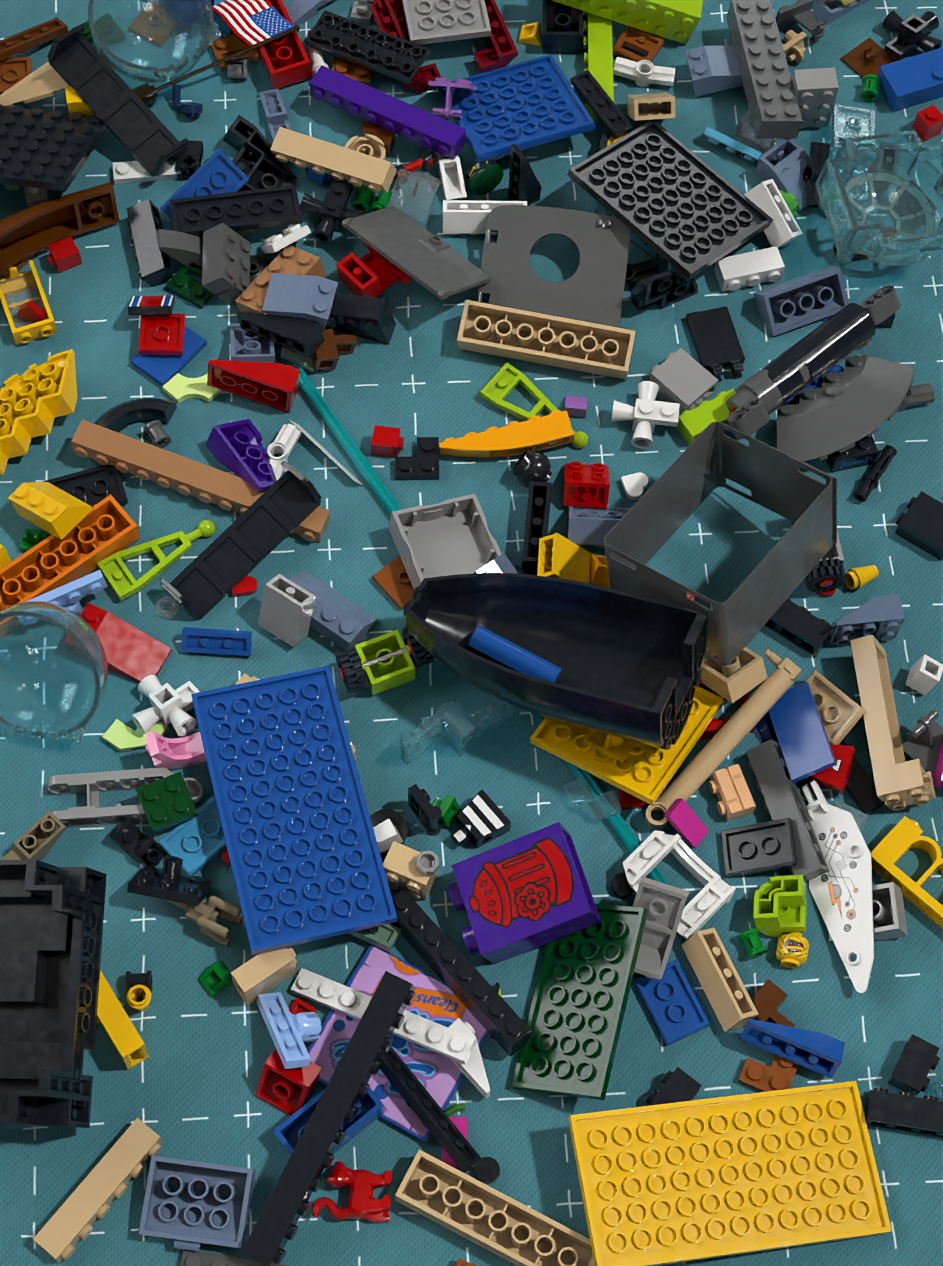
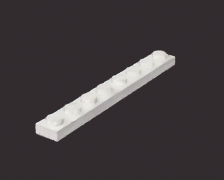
M301 968L291 987V991L294 994L357 1020H361L372 996ZM406 1010L404 1011V1021L399 1029L395 1028L393 1035L463 1064L467 1063L477 1043L474 1038Z

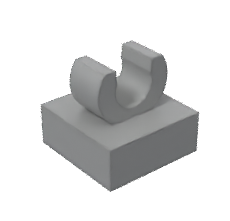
M367 0L354 1L350 16L351 20L370 25L373 16L371 12L372 4L367 3Z

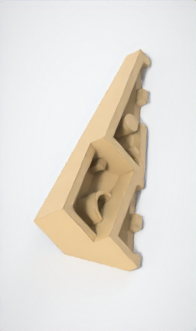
M47 62L0 95V104L14 107V103L24 101L25 104L54 96L55 92L65 89L69 85Z

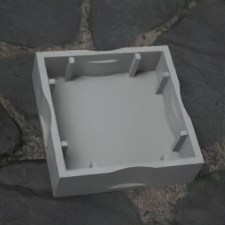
M476 494L448 499L434 505H421L391 513L388 528L414 590L420 586L424 578L473 574L501 555L497 542L488 529L486 517Z

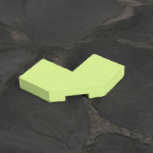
M118 719L114 721L102 736L103 740L121 752L141 747L146 748L147 744L146 734H143L138 728L134 731ZM159 720L146 734L154 731L164 736L169 727Z

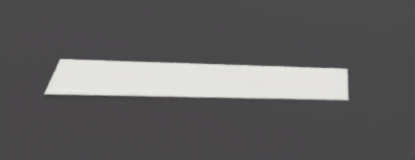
M291 421L350 478L363 485L299 424Z

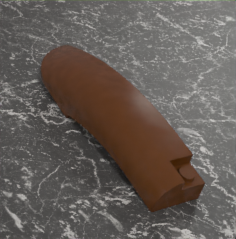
M111 183L67 194L0 220V275L6 273V269L52 243L69 236L73 237L120 222L114 188Z

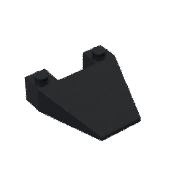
M238 115L223 138V141L238 151V154L232 161L249 178L238 191L293 185L297 179L284 162L275 158V154L270 150L272 146L258 128Z

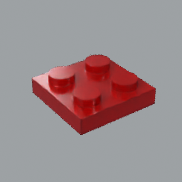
M185 314L142 315L139 355H183Z

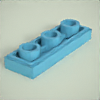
M706 127L704 134L708 136L707 141L715 145H719V143L727 145L726 150L737 154L739 151L745 154L743 158L753 163L764 154L713 128Z

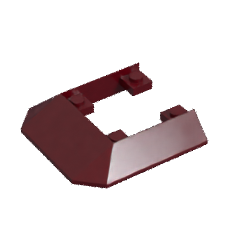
M375 0L371 6V12L379 30L410 41L402 0ZM485 0L491 27V36L482 37L487 49L473 53V59L480 73L506 67L518 56V50L495 0ZM433 63L420 67L412 83L402 82V84L406 88L423 94L424 88L431 87L428 85L429 81H435V77L441 78L436 64Z

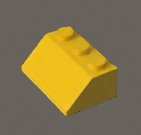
M23 482L8 497L19 516L61 540L93 510L90 505L49 482Z

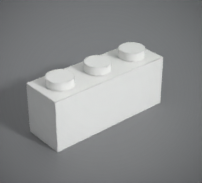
M773 179L761 182L744 194L774 219L771 225L763 230L767 236L768 243L772 247H783L803 234Z
M775 246L721 258L716 261L714 272L723 292L727 290L734 291L746 286H756L764 282H775L782 279L785 266L779 250Z

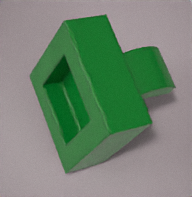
M25 528L20 545L21 552H27L48 537L47 531Z
M446 795L443 801L435 798L431 804L432 806L439 807L442 811V816L439 820L441 825L450 828L461 810L455 797Z

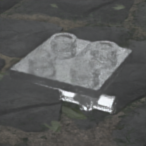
M400 169L388 207L394 206L410 218L426 223L437 189L441 184V179L431 176L429 172L423 173L418 170L409 172Z

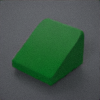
M222 961L214 962L198 977L212 997L233 983L231 971Z

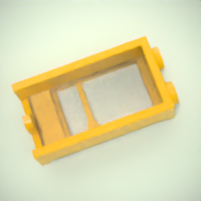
M33 260L28 261L31 271L19 274L17 267L9 268L10 277L0 280V300L16 345L29 343L31 340L49 337L57 333L56 324ZM32 300L45 311L46 318L43 321L34 323L21 319L17 312L22 304Z

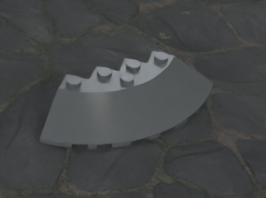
M870 355L846 357L845 371L824 373L822 388L804 389L800 391L799 404L784 405L777 409V449L806 463V461L819 458L821 461L827 459V455L839 451V453H842L854 447L855 442L863 437L872 436L878 431V427L886 420L890 421L898 412V406L901 402H905L907 398L906 393L912 386L914 367Z

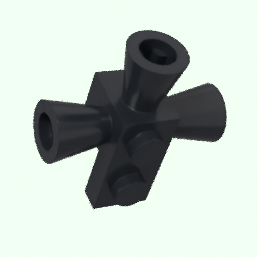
M891 11L884 19L882 27L897 33L898 36L885 45L884 52L899 61L918 47L924 52L941 48L942 40L926 35L927 32L938 28L939 20L933 12L927 11L921 18L912 14L906 20H903L895 11Z
M333 179L323 202L306 193L304 194L300 204L301 214L319 215L320 223L312 232L313 238L318 242L324 244L331 243L333 231L340 232L342 222L345 219L366 214V211L346 209L347 202L353 191V184Z

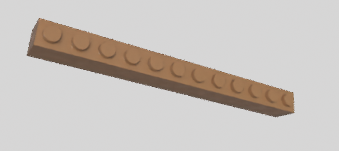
M85 420L81 421L71 440L73 452L82 458L89 457L101 465L109 464L115 466L120 472L135 474L142 480L154 481L161 487L173 488L183 495H192L204 503H213L219 505L223 510H232L240 513V515L268 490L258 491L238 476ZM318 506L298 527H294L290 534L295 533L307 541L320 543L330 522V510Z

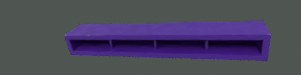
M322 65L309 82L310 96L316 100L328 103L332 107L339 108L352 116L364 119L370 124H376L388 132H393L406 140L420 144L424 148L436 151L444 157L455 159L466 143L465 128Z

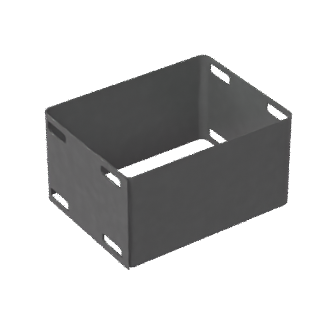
M712 422L604 537L610 589L708 612L706 648L716 653L717 658L707 653L704 657L721 666H727L735 660L831 549L833 542L837 543V478L722 422ZM723 429L748 440L749 446L726 436L723 433ZM800 467L823 477L826 483L800 471ZM726 479L749 489L751 495L728 485ZM717 487L727 488L794 523L734 593L722 603L715 602L646 565ZM687 592L714 606V611L688 598Z

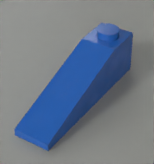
M754 1019L748 1020L739 1038L831 1079L842 1062L845 1042L821 1032Z

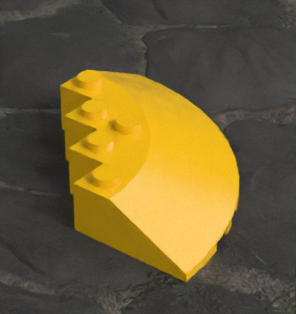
M73 349L48 357L47 362L39 366L35 363L29 366V369L24 374L19 376L17 373L3 382L5 386L0 389V476L4 475L9 458L28 454L31 438L51 433L55 417L74 413L78 395L75 353Z

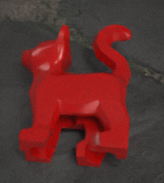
M335 1162L330 1171V1176L327 1178L326 1188L348 1186L347 1206L339 1209L333 1200L321 1197L315 1200L311 1206L312 1216L315 1218L319 1217L321 1208L325 1207L333 1218L341 1220L347 1218L364 1219L373 1223H389V1210L387 1208L391 1207V1196L384 1195L382 1199L373 1198V1189L390 1186L392 1170H387L382 1175H377L365 1169L351 1170L343 1162Z

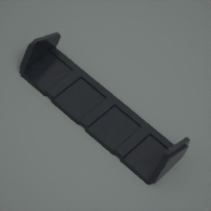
M83 24L55 39L47 56L51 67L75 90V93L103 121V124L121 144L128 148L132 156L152 177H158L185 154L189 140L185 138L179 142L84 38L85 26Z
M285 461L281 463L286 472L173 581L168 583L163 577L160 579L164 590L194 620L202 619L225 597L229 590H232L258 565L262 558L271 553L290 534L294 527H298L321 504L320 499L322 497L311 481L289 463L287 464Z

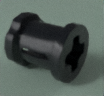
M147 970L146 973L126 971V992L128 993L129 989L135 985H144L152 992V971Z

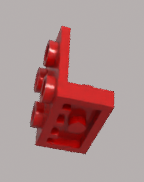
M576 461L565 463L563 506L608 508L609 467L602 463H593L592 465Z

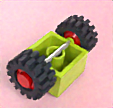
M405 628L402 630L403 640L397 629L357 644L355 649L350 648L335 654L340 675L348 692L352 693L369 687L372 696L415 680V667L419 668L432 663L435 657L410 633H407Z

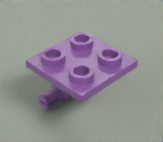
M435 77V81H429L428 85L447 88L445 109L433 108V112L440 113L432 114L444 117L446 120L450 118L462 119V115L454 114H462V110L451 109L454 89L477 91V86L471 85L472 81L465 79H455V83H451L452 80L447 78Z

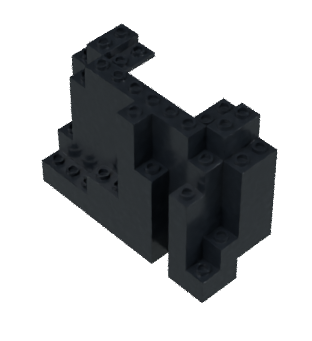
M36 859L0 860V1125L51 1126L61 1128H89L93 1076L82 1075L84 1050H95L107 876L105 873L88 867H56Z

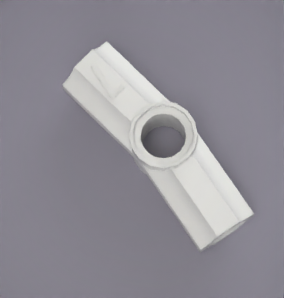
M617 57L613 74L632 79L640 87H647L650 84L673 86L675 68L654 66L648 60L635 62Z
M284 424L275 441L267 448V461L272 465L276 480L282 476L284 471L281 463L285 461L288 464V457L301 436V431L291 424ZM276 454L282 455L280 457H274V455Z

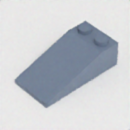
M733 45L702 46L685 51L695 97L743 86Z

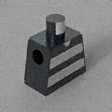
M482 789L457 815L456 824L460 829L451 836L458 846L470 840L478 848L509 832L511 821Z

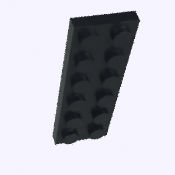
M295 185L169 200L174 231L194 236H202L204 231L221 223H224L234 231L302 224V215Z

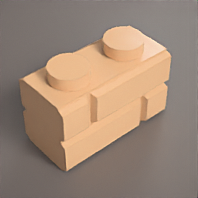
M739 764L714 771L710 778L711 781L708 783L711 793L716 794L718 797L717 807L720 815H725L726 820L729 822L753 814L756 805Z

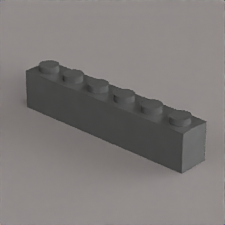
M770 739L746 751L749 758L747 763L757 778L755 784L764 796L765 801L763 804L766 811L771 815L772 820L784 818L792 820L797 865L788 867L790 874L803 875L804 882H807L829 872L830 870L797 786L791 781L779 743Z

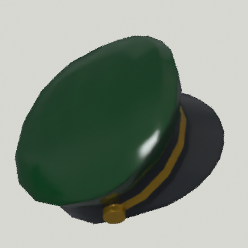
M483 160L468 169L465 173V178L470 180L469 187L471 192L477 195H484L500 184L504 173L494 160Z

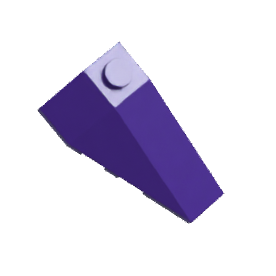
M250 419L213 426L206 446L217 461L258 491L269 489L277 481L272 465L267 461V451L262 447L261 434Z

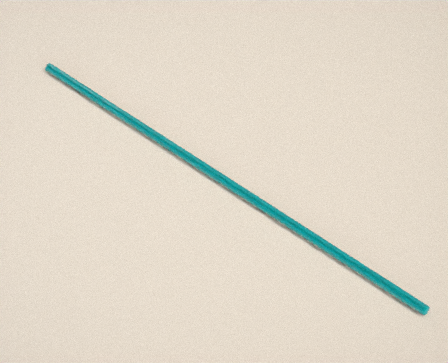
M281 357L284 365H291L300 370L299 387L391 515L393 511L402 510L399 503L302 367ZM531 713L540 725L545 717ZM565 761L632 854L641 843L592 774ZM657 866L647 875L649 879L670 885Z

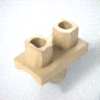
M789 30L784 35L783 41L785 44L782 45L786 60L790 62L794 60L797 63L804 60L806 49L803 39L807 37L805 32L802 31L797 34L793 30Z

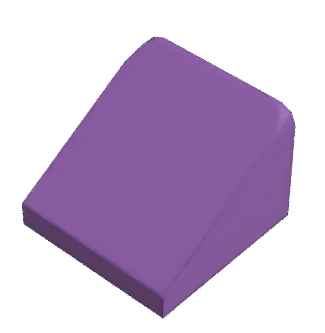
M566 395L564 411L567 410L568 416L586 418L588 397Z

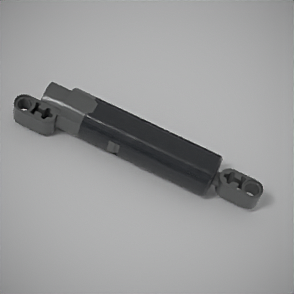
M888 285L878 289L862 301L860 305L849 303L739 386L738 392L725 402L730 412V415L727 417L730 427L749 436L769 422V415L871 339L876 332L875 325L882 323L901 308L894 286ZM734 434V436H735L736 439H739V440H740V439H744V438H742V437H740V436Z

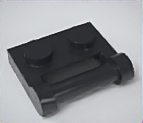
M414 784L408 788V806L430 835L436 836L441 832L439 820L441 819L442 811L439 807L431 805L429 802L431 799L425 789L420 790L417 784Z

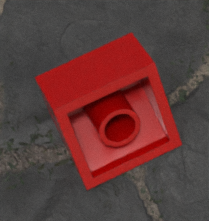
M275 1049L264 1064L254 1096L292 1116L307 1104L318 1083L322 1068L310 1062L307 1067L285 1069L277 1049Z

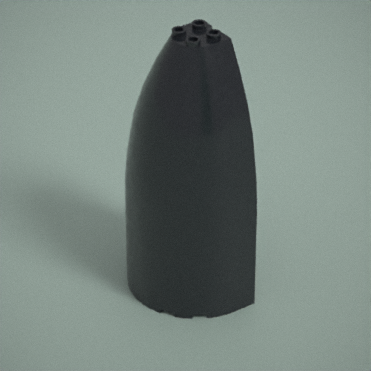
M475 573L424 578L420 586L415 588L413 599L406 603L403 612L404 616H406V632L410 633L432 656L450 671L482 692L522 710L551 720L669 750L671 744L674 745L677 742L694 704L695 687H699L702 669L700 667L703 656L706 654L708 637V612L594 584L520 573ZM480 625L562 668L559 679L554 683L520 673L470 647L468 644L471 637Z

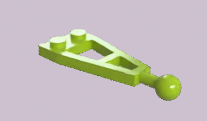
M506 363L480 391V396L496 408L524 421H527L532 416H538L543 409L548 413L558 410L522 372L509 363ZM519 383L538 401L530 412L504 401ZM573 430L574 442H571L572 445L578 449L584 448L588 444L587 434L582 431L575 432Z
M203 520L199 523L196 530L186 535L183 531H179L116 552L98 562L97 566L117 597L122 601L143 589L192 549V541L200 537H211L216 530L215 524L210 520ZM177 542L182 544L167 557H165L160 549ZM152 551L159 563L136 581L123 561Z

